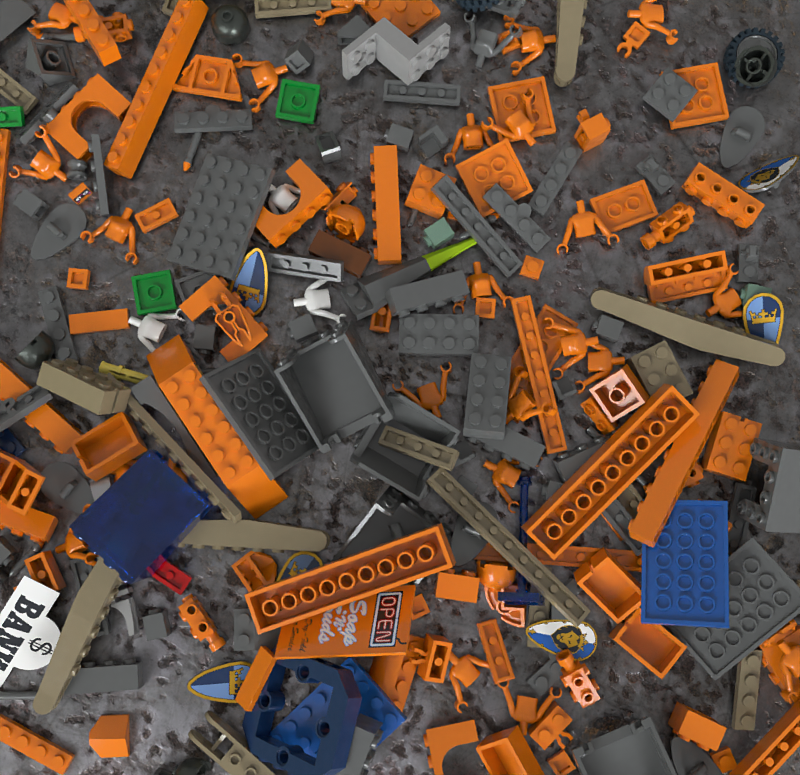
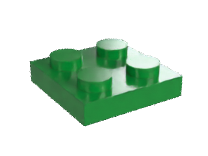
M282 79L275 113L276 118L314 125L321 90L320 85Z
M170 269L131 277L137 315L142 316L149 313L178 309L172 271Z

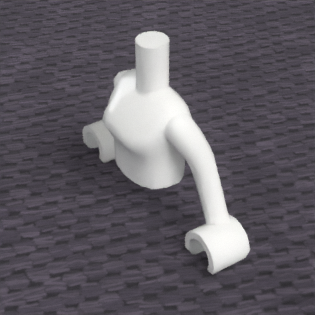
M271 184L269 188L271 196L269 197L268 204L273 214L280 215L276 207L286 214L299 201L292 193L301 195V191L290 184L280 185L278 188Z
M317 280L308 286L304 298L293 299L294 307L306 305L310 314L333 319L336 321V324L340 323V319L346 318L345 314L338 316L322 310L331 308L328 289H315L328 280Z
M178 309L176 313H149L143 320L131 316L128 323L139 327V340L150 352H153L156 348L148 339L159 343L167 328V324L158 320H185L179 317V314L183 311Z

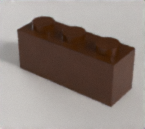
M318 230L308 249L309 254L314 257L344 261V272L359 279L364 276L372 260V255L369 254L370 251L363 247L358 249L352 246L353 243L344 238L340 240L335 237L334 233L328 230Z

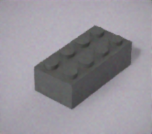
M410 313L407 316L399 317V356L471 357L472 353H479V315Z
M471 354L463 436L497 440L504 439L511 356Z
M359 713L346 768L335 775H368L369 770L367 769L375 757V748L384 732L380 730L382 722Z

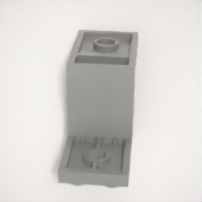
M383 17L342 50L343 76L349 80L353 76L358 75L365 66L373 63L376 58L405 84L409 85L413 81H417L426 70L432 69L437 61L447 56L451 27L444 23L417 45Z

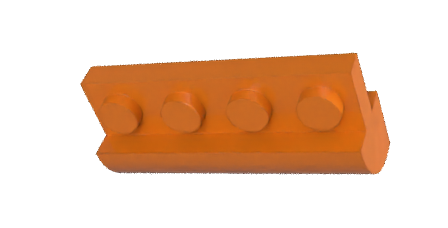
M725 250L645 266L643 278L644 285H647L649 302L656 304L657 301L667 302L715 292L726 277L725 270H728Z
M409 634L407 655L374 656L369 671L371 678L401 712H403L418 665L410 663L409 657L416 658L420 656L418 652H413L411 649L412 646H417L422 650L425 640L423 637Z

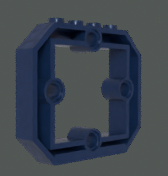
M276 647L271 650L274 654L276 652ZM322 658L277 660L252 711H245L242 727L250 752L258 756V760L273 764L275 769L287 771L288 775H335L346 768L362 700L352 671ZM286 668L295 671L296 678L300 683L322 682L333 687L327 715L320 718L315 725L316 735L321 739L316 758L304 753L300 745H288L270 736L275 711L282 710L285 705V695L280 690Z

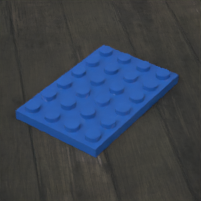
M677 500L654 548L642 543V624L729 628L728 501Z
M349 657L340 666L352 671L362 697L359 713L383 723L380 730L384 732L380 742L377 744L379 746L407 717L355 658ZM321 683L270 732V736L288 745H300L304 753L316 758L321 739L316 735L315 725L320 718L327 715L333 687Z

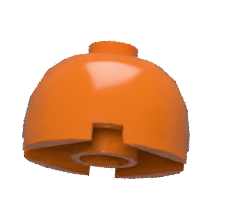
M348 204L336 206L326 217V224L329 230L332 232L334 229L338 233L336 237L340 240L344 238L354 243L356 240L358 241L365 231V218L361 210L356 206Z
M477 560L476 575L480 578L479 582L483 586L489 587L488 591L501 592V589L512 585L516 578L517 570L509 566V562L486 560V564H481V560Z

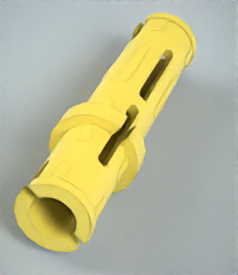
M102 361L99 366V373L107 375L110 372L119 381L122 379L137 384L149 376L126 369L123 365L116 366Z

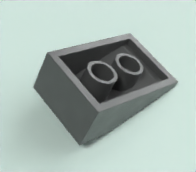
M238 606L234 609V651H256L261 646H266L269 649L277 646L281 627L258 635L249 607Z

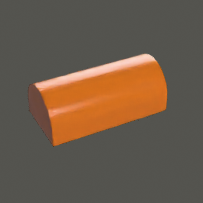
M388 303L372 314L370 322L371 331L378 333L390 332L392 315Z

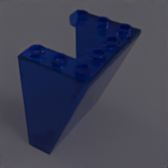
M148 450L69 526L73 530V535L77 539L86 542L89 545L88 549L92 553L100 555L104 559V564L110 569H115L119 573V578L127 584H134L151 577L213 506L208 497L204 498L201 496L198 490L195 491L168 467L167 462L161 460L163 455L157 450Z

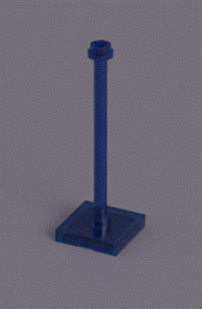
M519 477V481H517V485L520 486L519 542L527 548V533L521 526L528 520V487L532 486L530 477ZM519 572L518 589L516 592H498V601L506 605L545 606L544 596L540 593H528V590H526V578Z

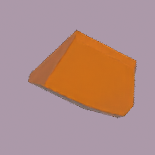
M251 550L231 565L248 592L276 582L277 564L270 555Z
M129 714L101 715L89 732V745L101 758L130 756Z

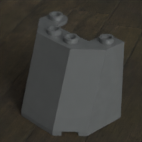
M389 392L387 396L395 411L394 418L385 423L383 420H380L378 424L373 423L363 428L355 441L354 446L356 448L349 461L420 502L428 493V484L425 482V479L431 476L434 465L380 446L378 441L385 426L388 425L446 447L456 445L461 431L403 395Z

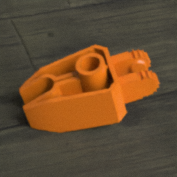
M221 292L220 297L228 306L226 309L221 311L213 298L209 300L217 313L215 322L236 344L242 347L243 344L238 338L237 332L242 330L249 341H252L250 329L240 306L231 304L226 294Z

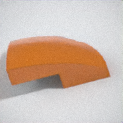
M512 584L508 588L501 589V592L488 591L489 587L484 586L485 596L491 609H496L502 615L501 619L508 624L525 628L527 584Z

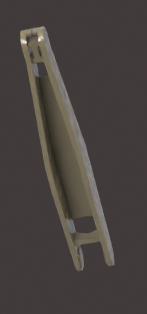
M557 0L554 81L560 87L570 85L575 75L578 47L583 42V34L580 32L581 27L584 28L586 16L583 15V9L586 10L588 0Z
M603 287L595 288L591 292L590 299L595 308L700 351L769 366H779L785 360V352L776 342L746 333L740 327L733 326L731 328L718 320L712 322L699 314L690 315L681 308L676 307L674 310L668 308V305L657 301L656 304L648 302V298L637 295V298Z
M227 519L134 521L141 523L145 528V535L142 541L173 543L172 547H185V544H192V548L204 549L205 545H210L212 549L224 550V546L232 547L234 551H244V548H252L253 552H264V549H272V553H284V550L317 552L327 548L331 541L330 535L324 530L255 519H241L236 524L231 519L229 521Z
M124 523L117 529L78 591L39 690L33 700V709L38 714L44 715L54 710L58 706L72 677L78 674L81 668L80 662L90 651V643L99 633V625L108 615L109 606L118 595V588L127 577L128 568L144 538L145 528L141 523Z
M208 710L205 713V717L210 724L222 733L214 744L196 730L192 729L188 733L189 738L230 775H287L282 770L275 769L273 764L258 760V756L250 752L247 740L212 711ZM227 737L234 745L224 754L217 747Z

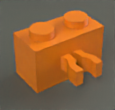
M586 108L578 112L579 115L576 118L580 125L574 135L583 153L602 144L611 130L610 122L606 117L604 118L602 112L590 118Z
M426 633L422 650L417 646H412L411 649L413 652H418L421 656L416 658L409 657V662L419 664L417 674L424 681L444 683L453 643L445 636Z
M554 700L538 722L531 724L527 732L544 750L555 739L558 745L564 749L566 746L561 742L559 734L563 737H568L570 741L573 739L569 732L564 731L573 719Z

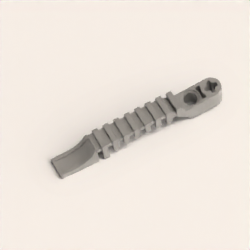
M112 476L90 483L100 518L97 524L91 525L92 531L97 530L92 539L93 541L96 540L97 545L94 547L95 551L98 550L99 553L98 560L110 542L107 541L106 537L116 533L115 529L110 530L109 526L115 514L122 512L121 500L114 486ZM126 578L120 585L127 583ZM129 587L118 592L116 598L111 602V607L118 609L123 614L129 636H132L139 632L134 598L131 597L122 601L119 596L133 592V588Z

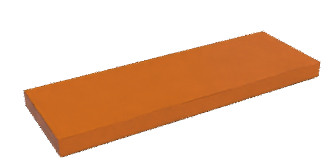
M544 304L536 317L548 371L550 372L563 351L560 336L573 333H567L555 328L546 329L545 327L552 325V321L544 319L551 317L556 323L577 328L578 323ZM521 344L512 356L509 391L515 378L513 374L514 368L516 366H523L524 369L521 372H527ZM529 377L520 379L515 397L522 390L527 391L533 397ZM514 417L511 421L518 424L520 420Z

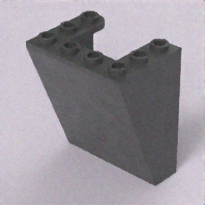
M344 320L335 325L336 328L330 332L328 329L318 334L319 338L313 341L311 338L301 343L302 347L296 350L294 347L287 350L274 369V373L322 454L332 449L330 445L336 442L340 443L343 438L373 423L378 424L380 420H383L385 423L393 419L395 414L352 320L349 322Z
M754 438L753 443L750 445V454H752L755 460L768 464V470L764 475L765 484L760 494V504L750 499H742L737 506V516L767 532L800 533V445Z
M390 485L332 561L393 540L388 526L400 522L404 535H408L441 522L435 518L432 512L425 511L420 507L415 499L407 497L403 492ZM442 523L449 542L453 532L447 524ZM423 578L405 583L403 585L417 586Z
M645 716L570 749L580 775H677L649 716Z

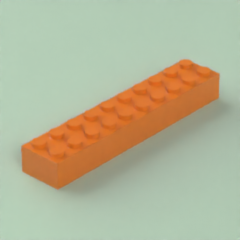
M664 383L521 527L555 560L700 413L673 385Z
M442 523L259 587L251 590L244 596L259 635L452 568L456 561Z

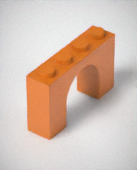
M97 73L87 81V85L82 90L75 93L73 99L60 109L59 114L51 122L47 123L48 134L77 160L87 162L93 156V152H89L88 142L78 133L77 122L80 115L89 108L101 107L108 110L122 123L131 103Z
M300 158L285 171L301 191V197L297 206L292 211L282 215L273 214L263 206L256 223V228L275 248L285 243L290 235L298 231L308 219L312 218L322 206L328 204L334 196L329 188Z
M214 275L186 299L179 308L194 322L212 307L209 302L210 299L213 298L217 304L226 305L220 297L221 292L226 294L231 304L240 306L250 329L252 341H249L245 333L240 330L237 336L243 346H239L232 340L219 351L230 362L255 348L268 336L266 332L269 329L262 321L256 322L253 318L256 314L248 306L244 308L240 304L242 299L235 291L231 293L226 288L229 284L222 276L217 278Z
M474 719L426 729L427 734H423L425 747H429L431 755L427 756L429 769L433 768L435 775H444L442 762L445 754L451 748L479 741Z

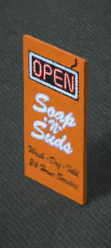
M397 586L282 626L274 658L279 660L407 655L416 586Z

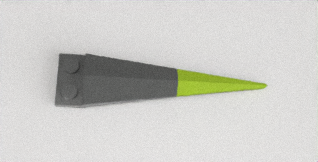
M470 238L357 279L356 283L340 289V294L358 321L376 313L387 304L385 293L389 288L418 281L477 242Z

